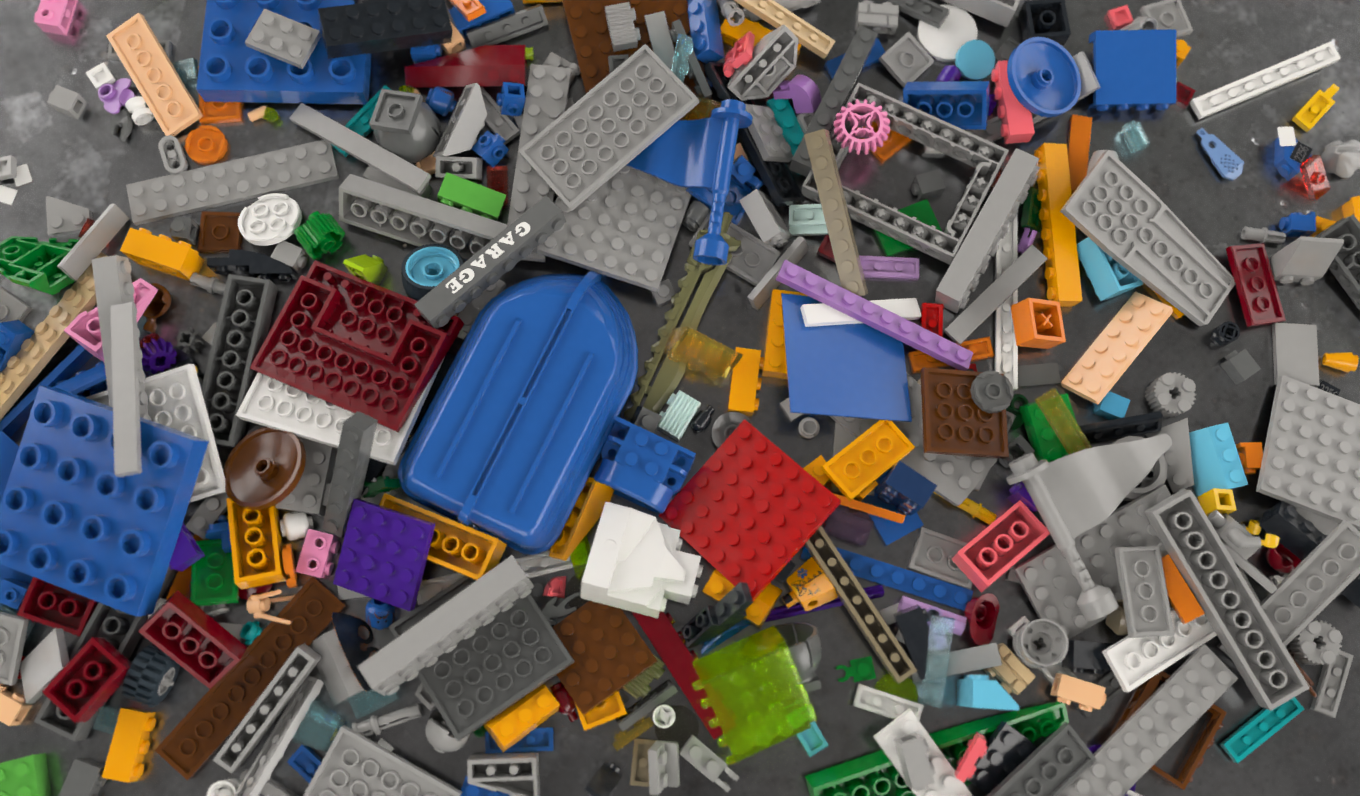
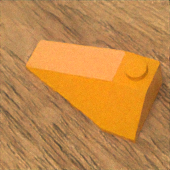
M588 477L559 538L550 547L549 557L563 561L568 559L601 517L605 501L610 502L614 489L596 482L594 478Z

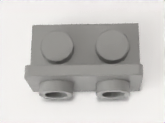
M657 740L648 750L650 795H659L666 786L678 787L680 785L678 743Z

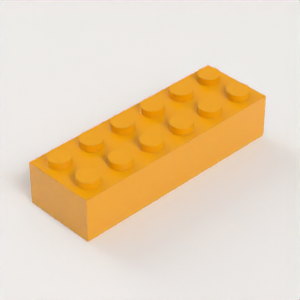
M384 493L379 503L380 506L434 523L435 528L427 560L476 581L499 564L507 544L495 537Z

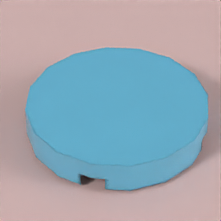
M971 40L958 49L955 55V65L959 68L963 78L969 81H978L986 78L992 72L995 66V55L992 48L984 41Z

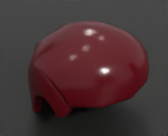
M1278 542L1277 547L1269 548L1266 554L1268 564L1276 571L1284 574H1290L1301 563V559L1280 542Z

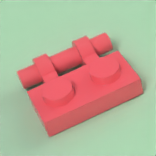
M750 31L735 42L734 48L725 55V63L723 65L725 77H731L735 68L738 69L742 64H748L752 59L755 36Z
M977 732L974 738L969 740L965 754L957 762L958 766L954 771V775L962 782L973 776L976 770L975 762L978 757L982 758L987 751V741L982 734Z

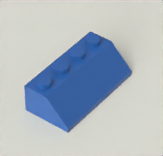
M989 81L907 82L903 89V103L961 129L986 130L989 108Z
M101 361L94 368L80 371L75 374V377L61 380L53 387L82 397L107 391L105 364Z

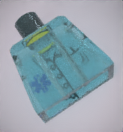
M320 700L313 701L292 741L328 752L341 726H346L347 721Z

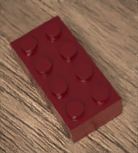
M178 590L147 619L138 631L209 689L241 660L247 649L242 642Z

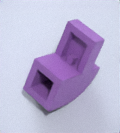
M797 74L791 81L781 82L773 91L774 99L792 98L796 113H814L822 101L815 82L801 74Z

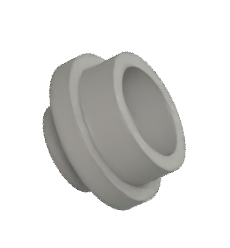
M811 417L802 419L798 425L800 435L807 439L814 438L820 430L817 420Z

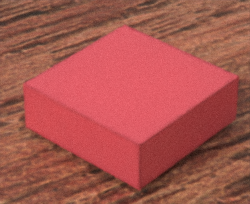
M1128 5L1114 8L1107 12L1113 30L1122 29L1134 21Z

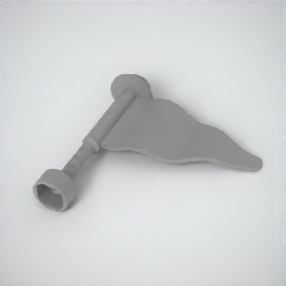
M1166 433L1136 441L1088 448L1052 462H1048L1047 459L1037 461L1032 452L1008 464L1013 474L1006 478L1008 484L1011 485L1023 481L1058 550L1063 552L1082 588L1077 605L1086 621L1102 618L1115 611L1119 605L1110 588L1094 584L1075 548L1074 538L1105 521L1116 510L1123 499L1146 477L1159 457L1172 446V440Z

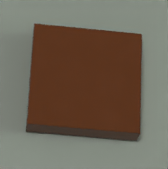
M201 211L197 251L199 253L229 254V249L242 250L243 236L238 228L240 212Z

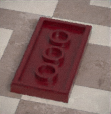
M1264 243L1227 247L1226 252L1247 327L1286 321Z

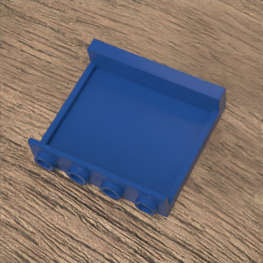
M1176 29L1100 30L1089 35V43H1093V72L1101 87L1093 92V103L1089 105V108H1096V111H1107L1109 108H1116V111L1129 110V107H1136L1138 111L1148 110L1149 107H1156V110H1167L1168 106L1176 104Z

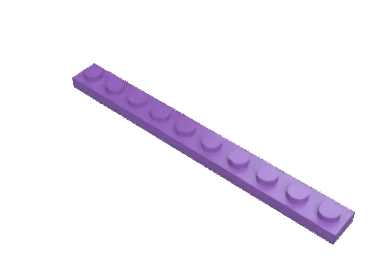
M784 260L776 277L777 281L958 370L967 371L969 369L973 355L972 351L787 260Z

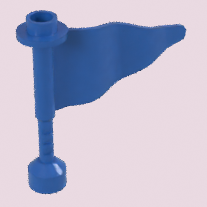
M733 99L723 100L721 107L711 111L710 118L678 120L626 165L676 186L712 189L713 201L708 233L695 241L693 254L695 261L708 265H725L727 263L729 245L720 235L725 200L729 194L738 128L751 126L753 120L752 115L745 111V103Z

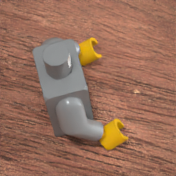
M1217 510L1208 515V519L1214 525L1213 527L1218 536L1245 560L1261 548L1262 545L1270 548L1278 546L1279 537L1277 535L1266 533L1265 540L1253 536L1259 535L1262 529L1257 520H1249L1248 526H1245L1244 524H1239L1227 513L1221 515Z

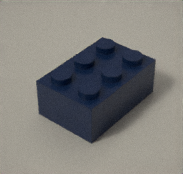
M899 460L887 472L875 493L878 494L877 497L884 503L889 504L890 502L895 505L896 510L902 515L912 516L925 506L937 485Z

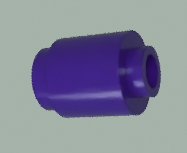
M947 65L944 66L935 82L959 81L962 75L958 67Z

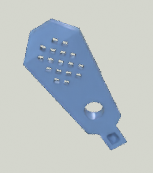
M1203 128L1196 132L1202 139V147L1223 178L1233 181L1242 174L1244 164L1242 159L1214 134H1208ZM1209 143L1213 144L1214 148H1210Z

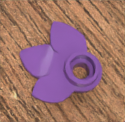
M121 78L113 85L103 84L98 89L99 99L104 103V109L107 112L118 114L121 106H125L129 99L136 97L135 93L128 89L132 82L131 79Z

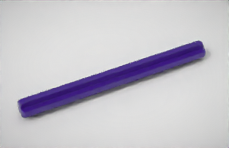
M882 585L863 588L869 599L884 596ZM838 597L809 611H805L799 602L789 609L786 605L774 607L765 622L843 606V603Z

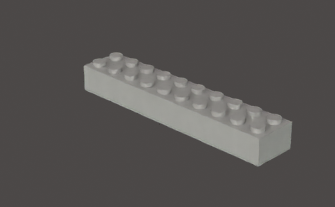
M1180 490L1145 510L1146 517L1203 609L1209 623L1258 705L1271 711L1308 690L1310 687L1191 490Z

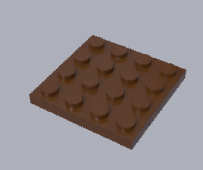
M923 367L920 373L924 453L1001 459L1009 457L1006 409L999 413L985 412L974 403L971 397L972 381L983 372Z
M588 601L552 627L574 660V663L556 675L584 716L658 662L620 608Z

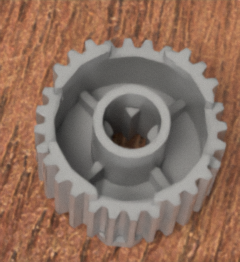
M1169 372L1153 380L1150 386L1146 387L1147 390L1144 397L1146 401H1149L1150 409H1154L1153 412L1161 411L1164 419L1172 418L1188 411L1192 407L1193 401L1196 400L1194 398L1196 396L1194 393L1196 385L1193 380L1188 377L1185 378V375L1181 376V373Z
M1312 620L1288 644L1290 645L1288 649L1292 650L1290 653L1294 654L1295 661H1299L1301 664H1331L1335 662L1336 656H1339L1338 652H1341L1339 648L1342 647L1340 645L1342 635L1340 631L1335 630V627H1331V624H1327L1326 621Z

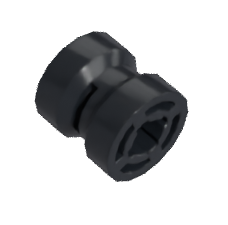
M1227 321L1214 328L1210 337L1215 345L1223 347L1239 338L1240 329L1234 322Z

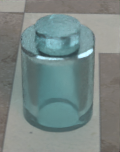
M1130 121L1123 126L1124 129L1121 131V134L1132 154L1142 151L1151 144L1140 122Z

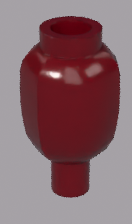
M560 681L550 687L551 694L560 704L558 712L567 715L570 722L577 720L575 702Z

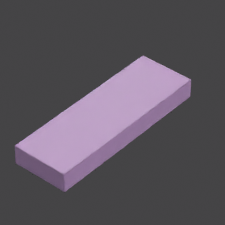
M859 255L864 278L919 279V258Z

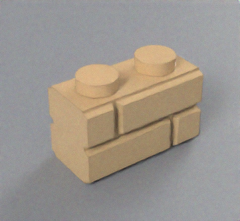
M1004 643L998 644L1002 665L983 670L991 678L996 677L1008 694L1018 695L1036 676Z

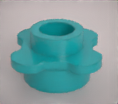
M258 620L247 622L240 631V637L246 640V645H250L262 632Z

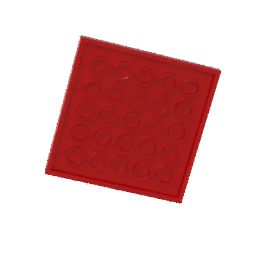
M744 419L667 505L666 510L658 516L671 528L681 530L680 536L734 586L739 582L747 583L754 602L842 501Z

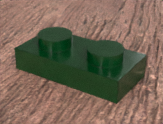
M1030 187L1023 205L1021 227L1029 228L1030 232L1032 230L1040 232L1041 220L1039 212L1042 208V201H1039L1037 198L1038 190Z

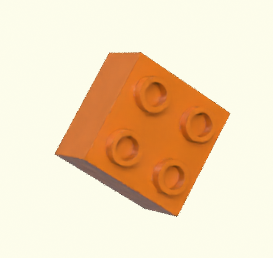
M1027 298L1011 306L1017 346L1050 349L1066 342L1060 302Z

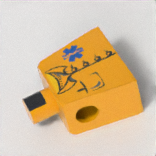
M811 557L787 578L786 582L791 591L781 597L788 609L799 602L805 611H809L838 598L835 587L813 557Z

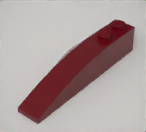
M484 45L405 67L406 88L465 87L473 83L479 84L480 87H502L503 82L524 84V87H527L526 45Z

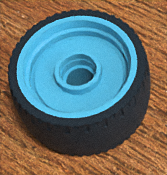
M426 244L409 252L401 266L402 283L407 296L416 301L423 298L464 264L461 255L453 248L443 244Z

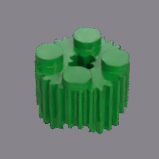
M319 211L311 213L308 217L309 220L294 231L299 243L314 260L321 259V256L327 254V252H331V254L336 253L343 246L342 238L345 232L329 213L320 214Z

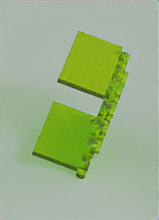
M774 625L692 662L700 680L693 683V687L695 690L704 687L708 698L700 702L702 708H707L712 705L716 718L709 721L710 727L715 728L720 725L724 734V738L718 740L717 743L720 748L728 745L732 755L725 759L727 765H732L811 728L810 723L817 720L812 704L809 703L810 699L804 684H800L802 679L795 664H792L794 660L788 646H785L787 644Z

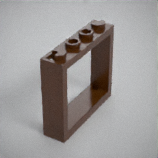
M1161 671L1136 688L1109 738L1153 694L1158 683L1163 684L1170 675ZM1215 704L1206 711L1208 716L1174 777L1155 765L1148 771L1172 787L1185 790L1188 783H1192V776L1195 770L1202 765L1206 750L1213 745L1214 735L1224 725L1222 721L1227 712Z

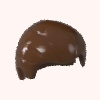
M149 283L157 288L158 291L143 313L147 320L143 330L154 334L157 330L156 318L162 316L169 309L172 299L169 291L164 286L158 283Z

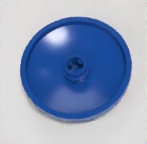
M1033 37L1025 40L1012 51L1007 64L1008 81L1013 94L1026 109L1042 117H1056L1067 112L1076 104L1081 92L1080 72L1075 60L1062 45L1048 38Z

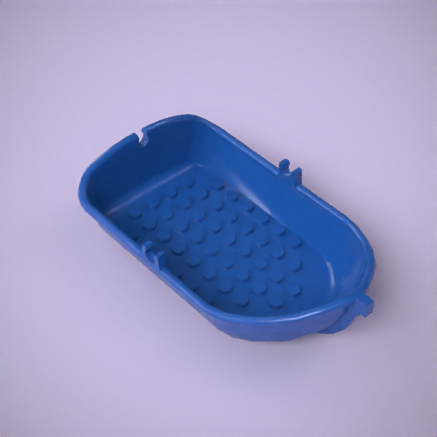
M590 271L587 275L568 273L545 274L526 279L496 295L478 313L400 461L398 479L402 489L412 500L463 525L495 537L507 544L508 547L523 554H540L554 545L596 461L600 458L606 438L615 424L614 419L616 416L619 417L633 389L638 371V347L631 319L617 296L601 281L604 276L603 274Z

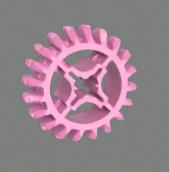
M857 99L855 105L849 101L847 108L842 106L841 113L836 114L837 120L834 121V134L838 135L836 137L837 142H842V149L848 146L849 153L854 149L856 154L859 155L860 151L864 150V153L867 155L869 149L875 152L876 146L881 148L883 141L888 139L887 134L890 133V127L888 126L890 125V120L887 118L886 111L881 112V105L875 107V101L867 104V99L863 103H860ZM874 120L879 128L877 133L873 131L871 126ZM847 121L851 123L850 126L852 127L850 134L845 128Z

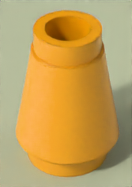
M1352 352L1324 353L1322 365L1349 373L1357 369L1359 359L1358 355H1353Z

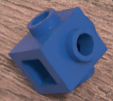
M503 82L501 93L497 94L496 101L497 106H500L501 115L521 116L526 99L524 84Z
M488 130L471 148L492 168L509 151L504 145L505 139L498 133L493 135Z

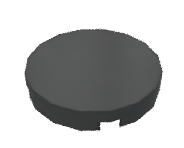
M995 370L985 371L976 376L972 381L970 389L974 403L981 410L988 413H999L1005 410L1010 405L1014 396L1013 386L1009 379L998 374L999 372Z

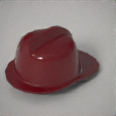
M985 593L979 598L974 597L965 607L964 614L970 626L971 638L979 646L989 644L995 633L999 601L992 593Z

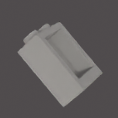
M756 189L739 200L763 243L774 248H780L788 243V239L792 235L767 194Z

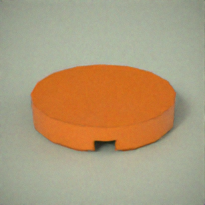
M201 125L196 130L190 131L185 139L184 147L188 156L195 163L212 165L219 162L225 156L228 142L226 136L217 127Z
M284 544L282 546V560L284 572L288 577L286 580L287 587L290 589L298 587L297 572H295L296 565L292 544Z

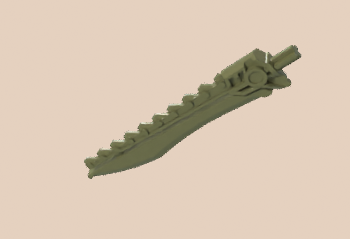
M729 212L723 213L720 235L729 245L727 263L725 265H716L715 269H713L714 265L695 261L693 259L694 242L685 264V271L688 275L678 280V287H680L681 291L671 297V303H673L674 308L665 312V319L668 323L658 329V336H660L661 340L651 345V352H653L654 357L644 362V369L648 372L638 378V385L641 388L631 395L633 407L624 411V418L628 422L631 421L637 406H640L645 394L648 397L643 407L657 414L675 391L685 373L689 353L701 317L725 269L732 260L731 252L736 251L741 245L740 240H736L734 237L726 234L733 219V215ZM708 229L700 230L696 240L707 234ZM705 273L699 285V288L691 302V305L684 317V320L677 332V335L670 347V350L663 362V365L655 379V382L651 387L649 385L667 349V346L674 334V331L682 317V314L689 302V299L696 287V284L701 274Z

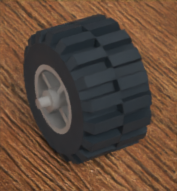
M149 644L131 663V668L128 669L124 679L123 695L150 708L156 707L172 689L177 679L180 665L157 646Z

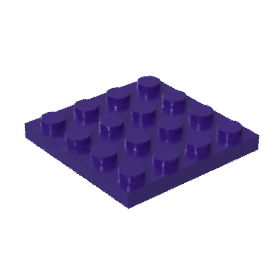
M359 498L354 499L333 584L407 611L414 610L435 524Z

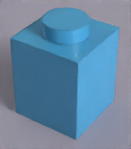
M1109 391L1098 405L1092 404L1094 406L1093 414L1107 420L1124 418L1130 400Z

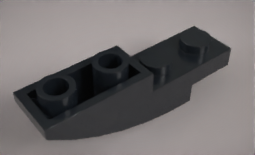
M229 249V257L207 258V266L214 273L225 275L228 272H236L238 274L249 273L253 278L277 279L281 282H289L290 279H297L298 276L286 264L270 256L253 251Z
M739 582L715 606L706 605L682 628L687 648L695 647L715 638L747 616L745 610L753 603L747 583Z

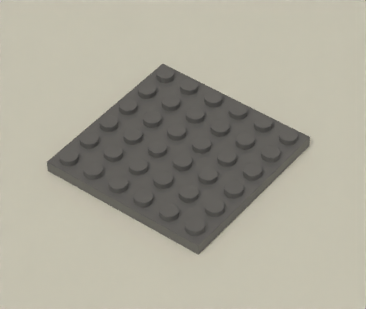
M504 553L499 561V564L507 559ZM464 576L390 625L389 628L394 637L398 638L476 580ZM531 594L522 599L518 598L515 600L510 609L505 612L500 611L494 616V620L491 623L475 630L476 633L466 640L463 638L457 643V647L449 653L444 652L437 657L438 661L430 667L425 666L418 671V677L457 741L462 740L574 663V660Z

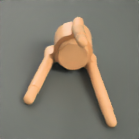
M281 590L251 595L247 600V611L250 614H254V619L262 618L290 625V620L264 613L269 611L271 603L291 601L295 595L267 598L281 594Z

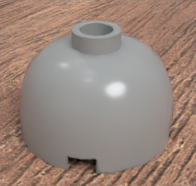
M438 709L431 712L425 729L427 740L440 753L459 750L466 744L471 735L469 734L462 740L457 741Z

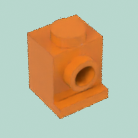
M1262 442L1235 444L1245 475L1256 474V470L1261 468L1263 458Z

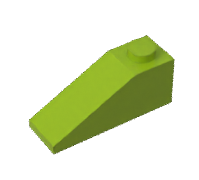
M364 254L345 259L343 262L353 276L378 286L388 270L384 260L375 255L370 257Z

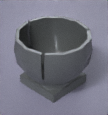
M387 89L381 90L369 123L370 127L374 129L373 134L377 144L409 163H417L431 155L441 140L440 121L431 107L423 101L421 94Z
M795 622L794 625L793 623H787L761 631L751 638L749 644L750 657L756 670L769 680L777 700L822 688L820 680L815 673L822 655L821 636L816 626L810 623ZM795 628H796L797 635H798V642H797V637H796Z

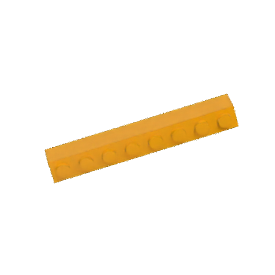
M1043 143L1035 150L1034 156L1039 158L1037 166L1040 167L1036 180L1039 192L1037 198L1039 201H1042V208L1039 212V218L1042 223L1041 238L1044 244L1043 255L1048 258L1045 261V278L1047 279L1048 287L1046 295L1049 301L1060 302V307H1073L1082 302L1075 224L1060 212L1072 196L1067 144Z

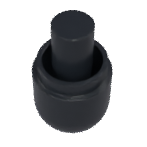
M708 405L704 411L700 410L691 420V428L695 432H703L711 423L712 418L710 416L715 409Z

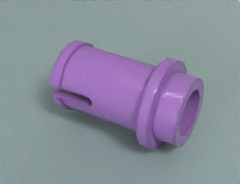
M1024 229L1020 243L1017 245L1019 253L1023 254L1033 244L1038 233L1037 231L1032 230L1028 238L1030 229Z

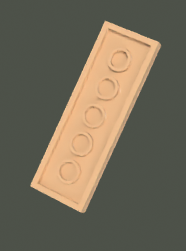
M137 13L106 35L166 136L177 135L203 117L142 14Z
M1135 291L1061 381L1062 387L1098 405L1173 313L1172 307Z

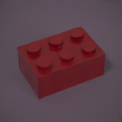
M33 577L17 615L53 628L63 629L65 632L80 637L99 602Z
M92 637L42 693L73 722H88L124 682L127 671L131 668V662L105 638Z

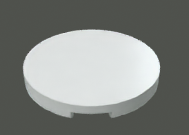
M940 5L949 9V15L941 27L938 29L920 20L917 28V39L928 54L936 58L937 61L955 62V55L958 49L968 41L977 40V26L972 16L964 9L954 5Z
M281 193L266 194L258 197L256 202L242 210L238 218V228L242 236L254 245H273L284 241L294 233L301 223L302 212L298 203L289 198L288 195Z

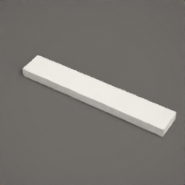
M916 298L870 301L907 320H919L922 317ZM824 303L803 304L800 308L805 327L862 323Z

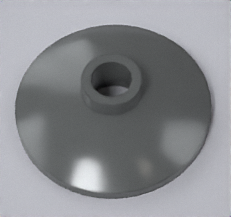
M727 412L719 416L712 427V439L716 447L719 448L729 437V431L735 430L744 419L753 426L750 419L739 412Z

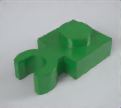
M872 656L849 660L850 667L845 665L835 666V670L842 669L845 672L844 677L837 679L838 682H845L851 676L854 683L876 678Z

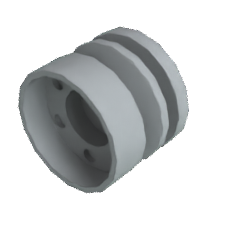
M1041 618L1022 625L1016 631L1013 637L1012 648L1014 654L1025 666L1041 669L1056 665L1065 658L1069 640L1066 632L1058 623L1050 619ZM1038 641L1041 648L1036 649L1037 646L1033 642Z

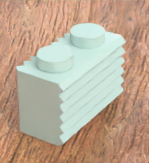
M681 390L677 394L672 393L667 401L669 407L666 412H660L659 415L662 417L657 425L659 431L678 442L701 406L699 401Z

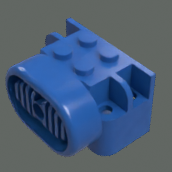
M616 416L614 419L615 424L607 436L606 443L602 449L603 460L594 476V480L610 486V488L614 489V494L650 511L663 513L671 497L681 491L695 462L696 453Z

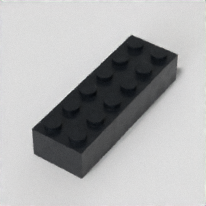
M385 0L318 8L319 25L328 59L451 43L452 26L445 0Z

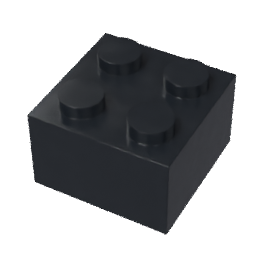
M1034 0L1024 2L1018 13L1023 42L1033 37H1044L1064 46L1071 35L1065 0Z

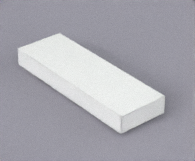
M858 684L852 704L855 707L894 720L907 709H910L920 721L924 707L922 704L862 684Z

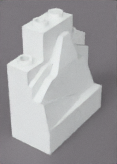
M605 501L582 578L580 598L658 618L659 612H664L667 599L689 605L691 597H696L698 585L694 583L696 577H701L703 565L699 564L701 556L680 551L683 539L679 538L681 530L658 523L656 517Z

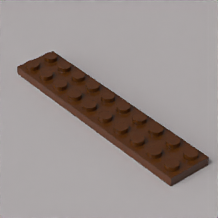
M312 576L276 616L290 620L291 624L287 625L271 621L246 649L241 660L201 698L155 751L187 781L191 780L236 730L297 646L305 643L310 647L312 642L333 622L332 613H341L347 605L316 577Z

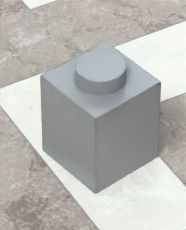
M56 85L49 94L47 103L56 111L78 120L87 101L79 93Z
M286 241L279 242L271 255V258L286 264L297 273L306 266L308 261V254L302 248Z

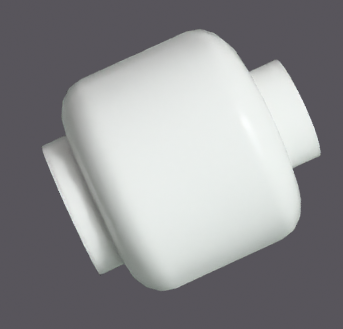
M304 512L286 513L283 515V519L280 520L282 537L286 536L289 541L306 538L308 529H314L312 516L307 517Z

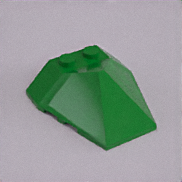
M11 236L0 242V274L13 283L48 295L57 294L61 289L75 282L57 265L79 240L69 239L68 242H57V238H49V241H38L37 237Z

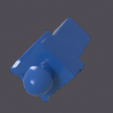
M220 515L217 524H209V530L205 532V538L209 540L221 539L224 552H232L228 517Z

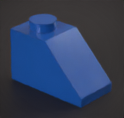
M1278 137L1275 139L1274 166L1279 174L1289 181L1312 163L1315 158L1310 154L1305 165L1289 158L1295 146H1280Z

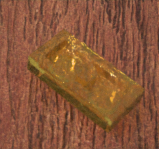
M642 717L633 724L634 727L628 732L625 730L614 736L615 741L612 743L616 751L654 725L650 717L646 719Z

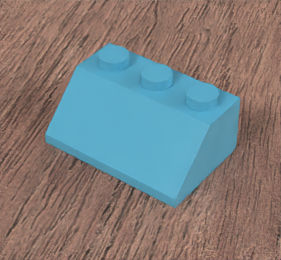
M1089 237L1077 244L1078 258L1081 260L1086 275L1090 279L1095 294L1099 297L1100 301L1114 298L1143 285L1140 279L1106 254Z
M1228 423L1189 433L1194 478L1193 488L1196 497L1213 488L1231 490L1248 485Z
M964 674V679H957V706L1019 710V705L997 681L989 680V675Z

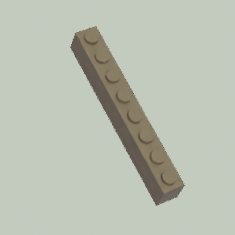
M822 129L804 134L841 287L858 296H864L868 294L829 132L827 129Z
M820 526L804 544L806 549L835 587L839 599L894 682H902L915 673L917 669L822 526Z

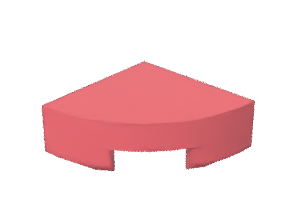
M567 576L552 578L546 584L543 596L564 598Z

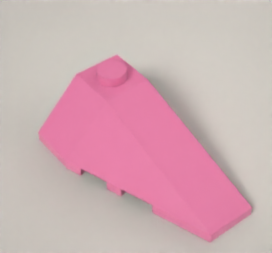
M141 278L132 283L134 286V304H136L137 322L158 291L157 288ZM96 307L89 312L84 311L79 314L63 331L89 353L104 362L98 308Z

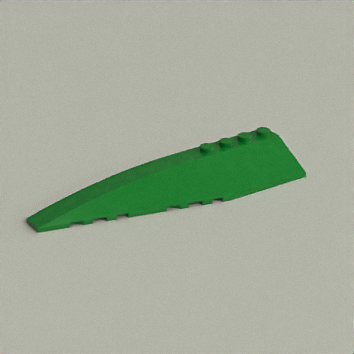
M1057 701L972 721L931 733L929 736L952 768L956 770L957 762L965 754L969 740L973 739L978 732L985 736V740L988 741L1002 720L1034 743L1041 736L1046 737L1064 723H1069L1066 704ZM883 750L805 776L810 796H915ZM967 779L963 782L966 786L971 784Z

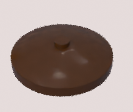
M269 427L259 428L245 436L233 448L224 466L223 473L227 496L237 505L249 510L266 509L284 500L295 489L305 469L306 451L300 438L294 433Z

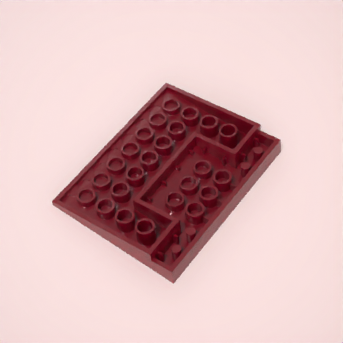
M314 261L306 277L300 276L250 369L349 412H362L377 419V424L399 432L464 326V323L459 317L453 316L445 326L437 330L418 312L414 305L418 301L321 262Z

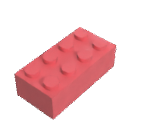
M1019 500L960 549L951 560L982 593L1038 546L1050 533L1042 522Z

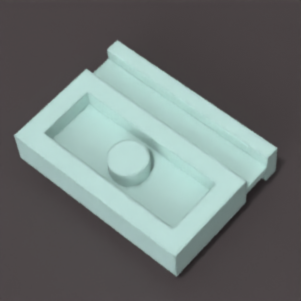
M821 204L789 205V232L792 236L829 235Z

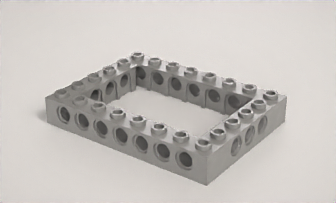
M858 82L847 103L850 101L855 105L857 99L860 103L867 99V104L875 101V107L881 105V112H887V118L890 120V125L888 126L891 130L976 169L944 232L935 229L936 226H929L916 220L917 218L914 216L911 218L897 211L898 209L895 207L892 209L881 204L878 199L873 200L860 194L858 190L854 191L842 185L849 217L951 265L1009 150ZM847 121L845 128L850 134L852 127L850 126L851 123ZM834 127L829 136L837 168L839 169L848 153L849 147L847 146L842 149V142H837L836 140L838 135L834 134ZM811 168L802 185V194L804 197L821 204Z

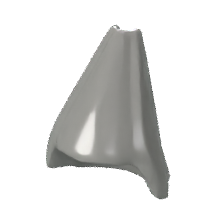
M1349 140L1346 142L1333 141L1329 143L1321 155L1323 169L1342 178L1351 177L1356 169H1360V142Z

